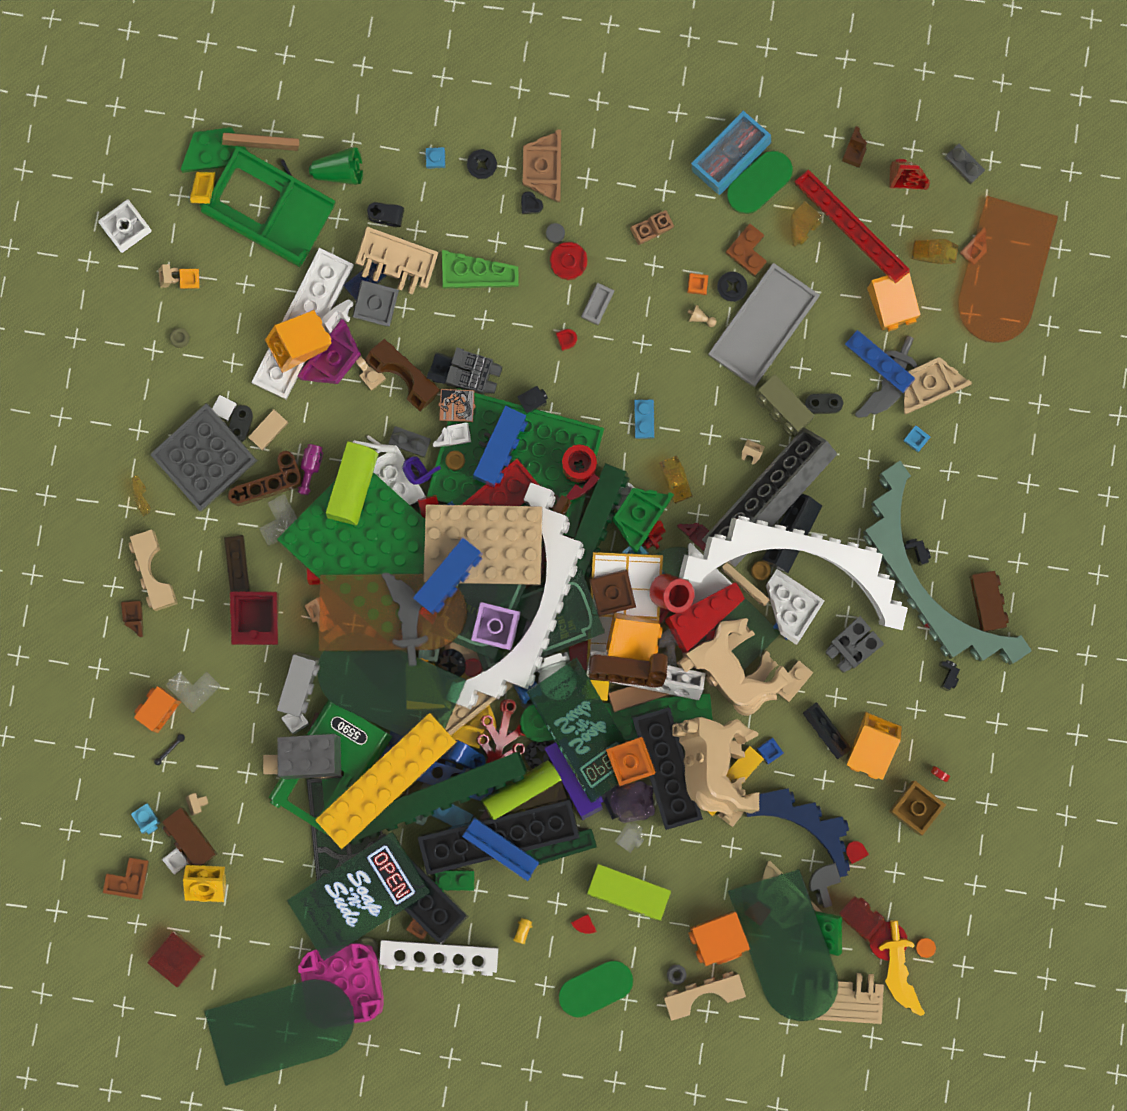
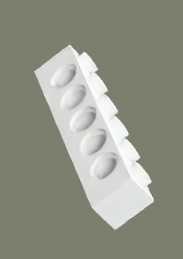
M591 650L590 657L592 655L607 656V653ZM588 661L587 672H586V677H588V678H589V676H588V672H589V661ZM667 666V677L664 685L661 687L617 684L699 700L703 692L706 673L692 670L685 672L682 668Z
M381 940L379 964L384 965L386 969H395L396 965L403 966V970H415V967H423L422 971L434 972V968H439L444 973H454V970H462L461 974H473V971H481V975L493 976V972H497L499 948ZM397 950L405 952L406 956L403 961H398L395 958ZM417 951L424 953L425 960L423 962L415 960L414 954ZM438 952L442 953L445 957L444 962L440 964L434 961V954ZM461 954L464 957L463 964H455L453 962L454 955ZM480 955L483 958L484 962L481 966L473 964L472 959L474 956Z

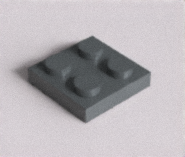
M361 280L352 317L390 327L399 290Z

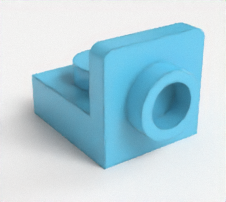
M148 803L131 814L142 834L146 832L148 835L158 829L157 825L161 823Z

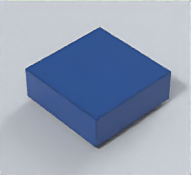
M773 737L757 748L767 764H770L784 754Z

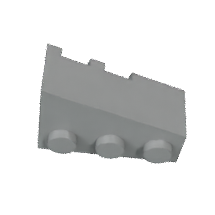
M301 652L293 655L277 708L278 711L297 717L302 716V713H306L309 702L306 701L313 692V681L319 672L321 658Z

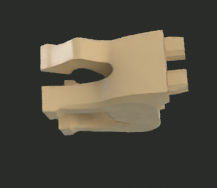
M741 618L719 622L713 639L693 646L688 652L682 654L684 657L676 662V664L685 672L691 668L703 670L707 675L705 677L707 682L711 686L716 687L721 695L729 703L733 704L738 713L749 716L754 714L764 702L777 700L776 693L794 680L783 666H779L773 679L764 682L769 673L778 666L771 659L768 651L762 654L760 665L756 671L748 676H744L739 660L731 651L755 634L747 627L748 619Z
M698 717L685 720L680 724H673L672 735L679 737V742L685 750V779L687 793L691 800L696 802L697 806L704 811H720L729 818H731L733 811L746 813L759 811V793L745 795V790L742 789V782L745 783V777L730 781L726 776L731 757L734 759L744 758L745 751H741V744H745V742L757 737L758 733L746 727L738 719L721 725L716 721Z

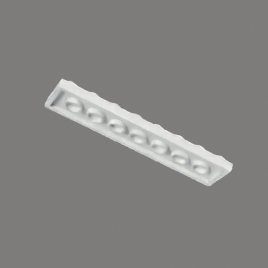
M319 248L282 322L312 310L322 319L332 310L354 264ZM268 349L252 380V384L287 400L305 362L282 373L272 352Z

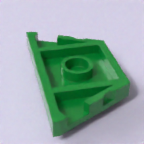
M232 127L194 132L181 167L182 173L226 167L237 146L222 145L223 133L236 134Z
M632 488L613 517V522L634 553L638 552L673 498V493L661 494L654 490L644 491Z

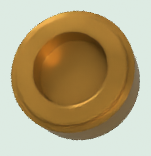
M451 451L447 454L446 465L449 469L457 471L464 466L465 458L461 452Z
M764 561L756 562L751 568L753 578L758 581L767 579L771 573L770 566Z

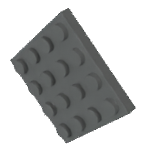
M207 403L150 454L201 512L258 461Z

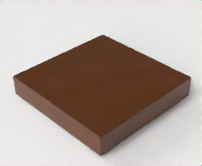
M627 569L589 578L598 616L636 607Z

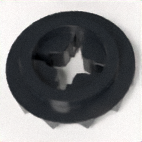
M476 150L468 157L467 169L471 176L477 179H487L493 176L497 169V160L488 150ZM477 160L480 162L487 160L485 164L487 170L482 167L477 170L479 166Z
M738 272L723 274L717 284V291L726 301L736 302L742 299L748 288L746 279ZM728 283H737L735 288L737 291L731 290L726 292L729 288Z
M447 649L438 656V672L444 675L443 678L453 680L460 678L464 674L466 661L459 651ZM451 660V663L457 666L450 668L446 663Z
M532 741L527 746L525 760L532 769L542 764L539 758L532 759L537 754L536 747L541 752H545V748L551 745L549 742ZM545 753L543 756L544 762L549 761L552 764L548 754Z

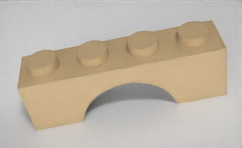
M149 530L130 536L131 542H129L131 553H135L137 558L134 563L137 571H141L143 578L140 581L143 589H147L149 596L146 597L149 608L152 607L153 610L158 611L178 604L172 585L158 582L151 572L152 559L160 551L155 532Z
M731 971L722 974L723 978L718 980L712 977L704 980V984L699 986L694 983L685 986L686 990L678 992V989L666 992L667 996L664 997L670 1020L673 1021L690 1015L694 1000L705 993L718 994L727 1003L746 997L739 974H734Z

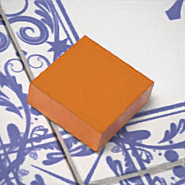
M690 273L687 293L706 295L708 275Z

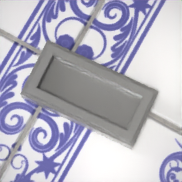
M597 283L581 318L599 325L614 294V290Z

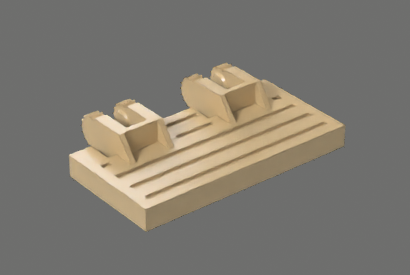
M366 227L355 264L364 265L362 277L365 278L369 273L371 262L377 264L373 274V281L376 282L379 279L383 265H385L383 274L399 279L397 286L399 290L404 288L407 275L412 276L408 293L413 294L418 278H421L419 287L428 288L439 252Z
M822 970L817 972L816 988H814V979H805L803 1019L882 1024L884 984H874L873 974L868 975L867 992H861V973H856L855 991H853V982L836 981L834 990V971L829 973L828 989H822Z

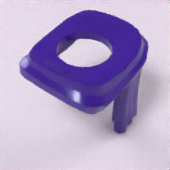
M413 456L404 461L402 469L409 482L417 485L430 480L431 475L440 470L441 467L438 466L428 472L421 460ZM411 465L417 468L419 477L412 472Z

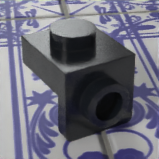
M436 352L427 378L435 383L445 384L450 366H452L453 357Z
M538 386L517 396L526 414L547 405L546 400L548 397L543 389L540 390Z
M916 538L906 541V545H904L905 550L914 548L919 566L928 564V559H931L929 549L925 548L923 540L917 541Z
M941 661L939 666L948 670V673L940 688L949 691L951 688L954 689L959 681L957 675L960 669L956 668L957 664L952 661Z

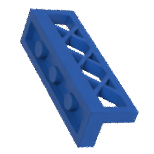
M477 818L473 819L463 834L465 839L527 881L540 863Z

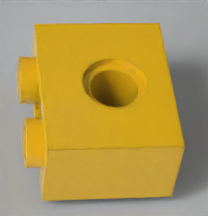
M185 865L183 877L185 901L224 902L226 892L225 867Z

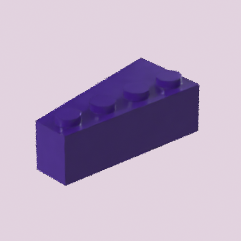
M564 737L547 746L545 750L562 779L561 781L577 808L581 819L584 820L603 810L601 803L604 801L598 791L595 793L593 789L589 790L577 769L584 763L580 757L576 758L574 755L575 746H568L571 740L567 741Z

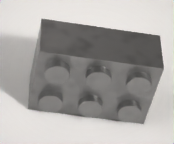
M335 734L277 738L278 777L297 779L341 776V737Z

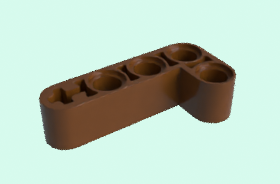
M289 451L281 452L277 458L281 472L231 488L228 493L229 500L236 506H243L299 487L302 483V477L294 455ZM286 456L292 458L289 465L282 464V459ZM291 474H295L298 477L295 483L288 482V477ZM273 480L279 481V486L276 489H271L269 486ZM255 486L261 487V492L258 495H252L251 493L252 488ZM245 489L247 490V493L250 496L249 498H247L246 495H243L246 494V492L244 491ZM237 492L242 495L239 501L234 498Z
M657 653L651 655L649 661L592 655L589 661L588 676L591 679L661 687L664 685L667 677L668 657Z

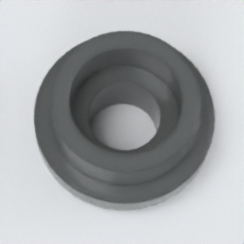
M673 965L667 971V978L672 984H681L686 979V971L680 965ZM674 971L680 972L679 978L673 977Z

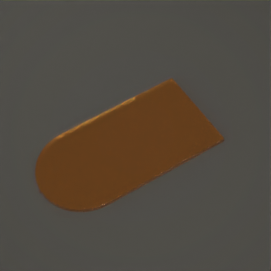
M986 196L958 300V311L961 321L972 335L985 342L1001 343L1017 337L1027 327L1033 313L1058 216Z
M382 574L320 575L319 651L407 650V648H400L392 643L393 639L403 640L401 626L403 622L400 621L398 615L400 605L393 601ZM391 574L395 576L396 580H402L411 587L415 595L425 584L424 574ZM457 586L456 593L451 598H446L443 602L445 606L439 613L435 612L432 614L421 606L417 624V636L422 638L426 635L428 641L421 646L415 647V650H434L444 647L456 639L462 631L468 611L464 596Z

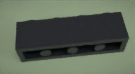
M801 494L787 509L780 525L785 526L786 531L793 532V529L805 531L804 535L808 536L822 505L812 497ZM767 549L762 560L775 569L789 573L800 550Z

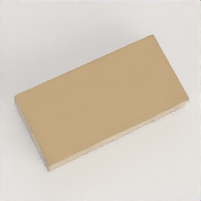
M273 410L248 438L263 451L288 422Z

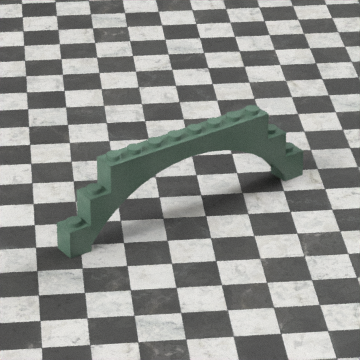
M898 461L879 475L881 478L879 481L883 488H888L889 491L871 503L873 506L871 508L872 512L877 518L880 516L881 520L863 532L865 535L863 538L869 546L872 545L873 548L877 549V553L882 554L881 561L886 565L885 570L891 578H895L898 590L901 593H905L909 598L907 602L912 609H916L920 614L918 618L923 625L928 624L930 627L929 634L934 641L937 640L940 643V650L943 655L951 659L970 647L972 657L981 662L1000 650L1001 653L999 655L1002 660L1011 665L1030 653L1032 650L1022 635L1016 638L1006 637L973 628L945 611L923 588L908 560L901 531L902 496L906 480L911 475L901 461Z

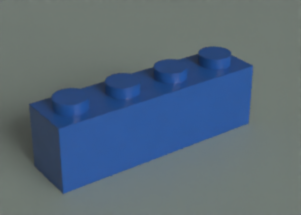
M507 406L504 407L473 474L474 479L492 487H495L496 483H501L504 473L501 472L504 466L508 467L512 459L510 452L512 448L516 450L520 441L517 437L520 431H525L528 424L525 421V414Z
M462 538L413 598L430 613H439L445 606L443 602L446 598H451L456 593V586L460 581L463 583L469 577V570L473 566L476 568L480 564L483 554L466 539Z

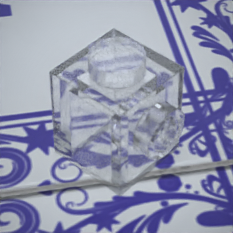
M628 822L614 842L631 853L634 847L638 849L645 840L642 838L644 834L641 830L643 828L635 822L632 824Z

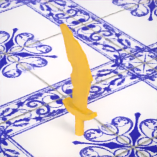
M891 920L892 940H886L879 945L881 951L889 948L890 960L885 982L896 1001L905 1008H911L913 1013L922 1016L925 1012L919 1003L913 986L907 983L909 973L906 965H904V947L910 946L913 948L914 943L905 938L900 939L898 920Z

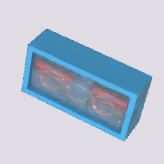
M742 111L691 163L692 172L720 195L771 144V134L746 112Z

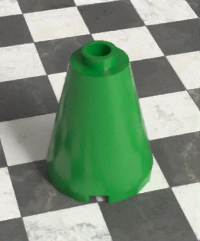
M350 147L314 160L312 165H309L310 176H313L315 180L352 185L361 184L363 170H360V164L363 163L360 151L357 147Z

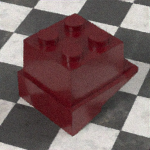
M230 592L231 645H278V592Z

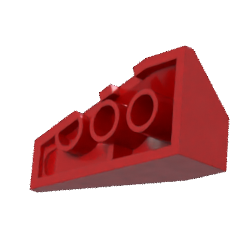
M896 159L891 163L889 188L927 190L930 186L929 179L919 165L907 162L906 159Z

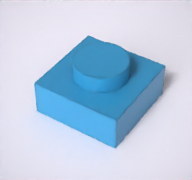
M444 147L426 148L427 169L446 168Z
M915 425L903 441L916 452H919L930 439V436Z

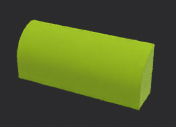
M347 441L327 507V518L358 525L379 455L375 450Z
M546 761L523 775L524 779L515 783L512 781L507 786L481 799L489 816L495 820L561 781L562 779L553 765Z
M598 864L587 895L661 921L671 891Z

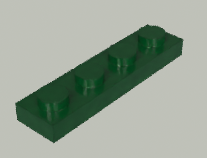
M592 829L579 832L580 836L577 839L525 852L540 862L538 865L597 848Z

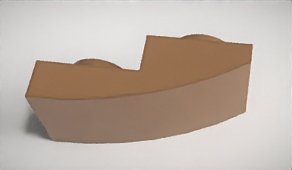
M665 210L649 217L648 220L632 226L630 230L637 244L640 245L671 230L675 226Z

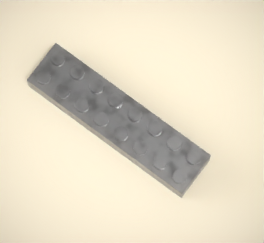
M804 427L702 540L707 543L708 536L714 537L715 534L726 536L725 540H727L731 519H738V516L750 518L749 522L756 523L757 520L768 522V526L772 527L837 455L836 451L827 440ZM747 554L727 562L736 567Z

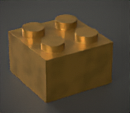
M912 781L889 812L919 836H923L946 804L917 781Z

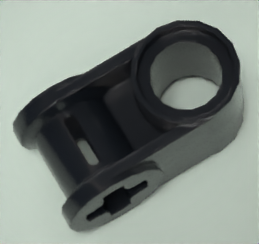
M373 202L367 208L368 218L373 223L401 227L404 207ZM375 209H377L379 212L377 213V216H373V212L375 211Z

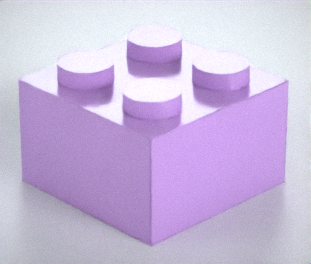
M481 602L471 640L511 650L520 612Z

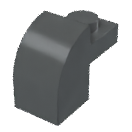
M836 863L816 869L809 880V890H818V893L815 894L818 904H822L824 908L832 906L827 886L841 882Z

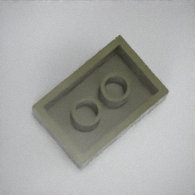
M775 374L758 389L755 395L757 398L756 402L762 408L766 407L770 411V417L775 422L779 421L783 425L782 429L789 436L791 434L794 437L798 435L815 416Z

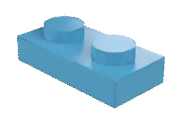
M634 400L635 439H654V400Z
M453 804L451 808L441 811V808L433 810L434 814L432 815L451 826L468 823L473 817V814Z

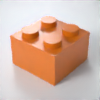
M157 686L148 692L146 702L144 704L141 703L136 708L134 718L151 731L159 733L181 701L165 689Z

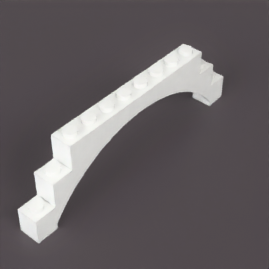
M530 483L524 498V502L530 506L543 507L542 534L546 549L547 572L539 610L522 640L499 663L471 679L459 683L453 681L446 700L471 709L477 703V692L500 699V696H504L506 692V682L528 689L535 681L536 675L533 674L536 667L539 668L542 663V651L548 647L550 641L548 639L549 633L555 629L557 623L555 620L556 615L561 613L564 605L562 599L564 595L567 596L571 587L569 581L571 577L575 576L578 568L576 563L578 559L582 558L585 550L580 541L563 536L564 533H567L570 526L568 517L548 510L549 507H553L556 499L554 492L550 489Z
M738 516V519H731L727 540H725L726 536L715 534L714 537L708 536L703 559H701L702 555L691 552L690 556L684 555L679 578L702 583L703 578L715 568L747 553L767 549L805 551L831 562L848 574L871 601L880 619L879 625L903 630L908 608L903 607L902 602L891 600L895 581L890 580L889 575L878 573L882 554L877 553L876 548L866 546L864 550L858 548L859 544L848 542L847 545L840 544L841 540L830 538L827 541L822 539V535L812 533L810 537L804 535L805 531L793 529V532L786 531L785 526L775 524L773 528L768 526V522L757 520L756 523L749 522L750 518Z

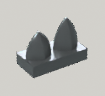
M960 144L945 156V159L970 184L985 171Z
M395 426L389 445H396L401 450L425 458L431 439Z

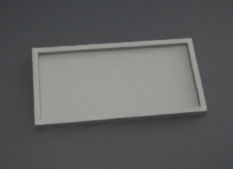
M773 263L711 349L708 356L755 388L820 295Z

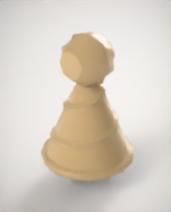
M698 305L695 306L693 311L688 310L687 312L691 314L689 322H707L709 327H714L717 323L716 318H708Z

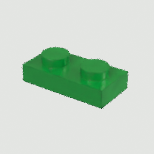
M443 871L435 873V883L444 891H474L475 871Z

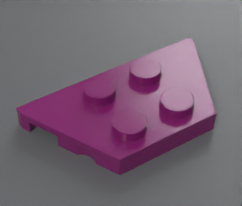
M343 319L340 320L329 334L332 343L328 349L312 357L297 376L300 380L338 384L360 357L361 353L347 323Z

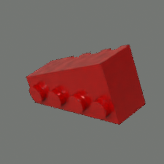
M736 582L691 605L686 611L676 613L665 619L682 653L688 652L745 599Z

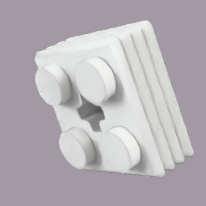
M129 200L124 201L98 220V223L121 253L151 232L148 224ZM123 223H125L126 225L128 224V228L126 230L122 229Z

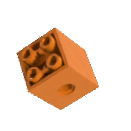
M735 911L690 927L691 932L688 933L692 944L697 945L698 950L695 953L698 961L705 966L731 961L742 956V952L750 950Z

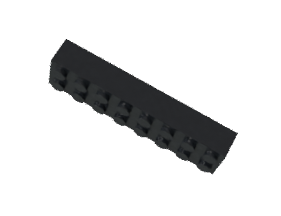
M570 798L505 813L495 820L491 817L479 820L523 851L577 839L580 836ZM471 822L419 834L418 836L427 875L494 858L463 837Z

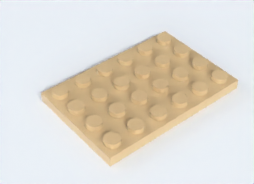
M426 505L424 583H426L459 541L464 538L483 555L481 556L482 561L476 568L473 566L469 570L470 575L463 584L541 585L543 507Z

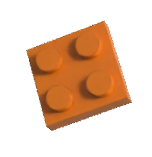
M643 737L606 749L619 786L656 773Z

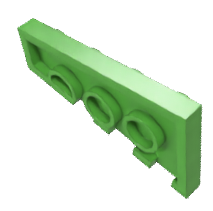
M442 250L443 288L519 287L518 266Z

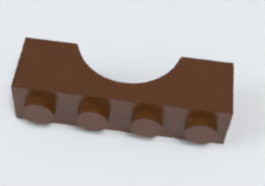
M385 339L371 349L365 359V362L378 374L391 372L400 376L408 387L407 400L420 412L435 399L440 391L435 383L423 375L419 369L411 364L405 356Z

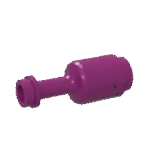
M308 444L307 448H305L300 468L304 470V477L301 487L297 488V493L309 495V492H311L308 488L312 474L319 472L323 457L322 447Z

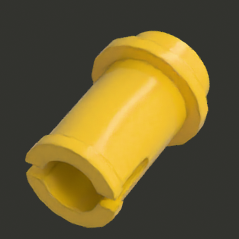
M521 918L518 921L519 926L513 940L525 944L528 932L533 926L531 925L532 921Z

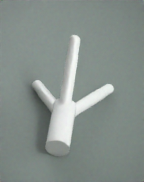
M369 435L367 439L373 444L353 441L356 444L375 448L377 453L397 452L396 445L380 444Z

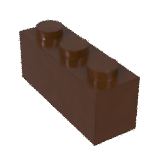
M995 571L971 575L969 578L980 630L989 632L1006 628L1009 620L1007 613L1003 611L1002 605L1005 604L1003 594L999 592L998 586L1001 585L999 575H996Z
M184 808L178 809L162 821L164 824L163 830L169 837L172 835L176 840L174 843L176 848L180 852L184 851L188 856L186 861L189 865L203 866L218 855Z

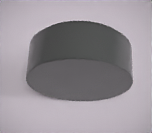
M553 223L547 227L546 237L552 243H559L565 237V230L562 225Z

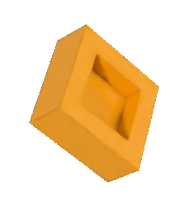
M179 269L180 289H199V269Z

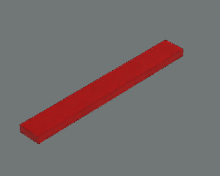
M807 170L794 181L795 185L895 284L910 272V269L810 170Z

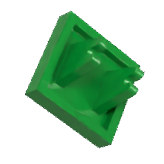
M809 909L805 910L804 948L836 956L842 954V916Z

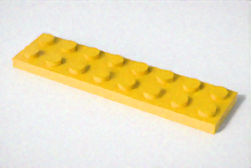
M429 713L316 819V822L343 849L457 741Z

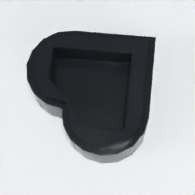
M527 191L523 193L521 197L522 214L540 213L543 210V202L536 198L532 192Z

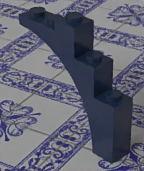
M789 788L759 794V811L754 813L745 812L746 817H779L805 828L825 847L833 863H836L839 876H848L847 871H850L848 860H844L843 852H846L844 841H840L839 838L847 836L846 831H849L847 820H843V817L820 821L819 817H822L820 806H816V802L793 807L792 803H795L793 791L789 792Z

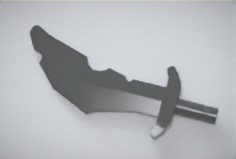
M910 336L906 337L900 352L896 350L886 352L889 357L894 358L893 360L904 369L907 364L911 365L913 369L917 367L914 359L907 356L914 340ZM884 378L881 382L882 389L879 392H874L862 408L855 413V416L858 418L867 417L870 413L875 415L887 410L902 396L901 392Z
M383 573L382 577L389 588L393 601L400 605L398 615L400 621L403 622L401 624L403 640L393 639L392 643L397 647L407 648L409 666H416L415 647L421 646L428 641L426 635L422 638L417 636L418 617L422 605L413 598L415 593L411 587L402 580H396L395 576Z

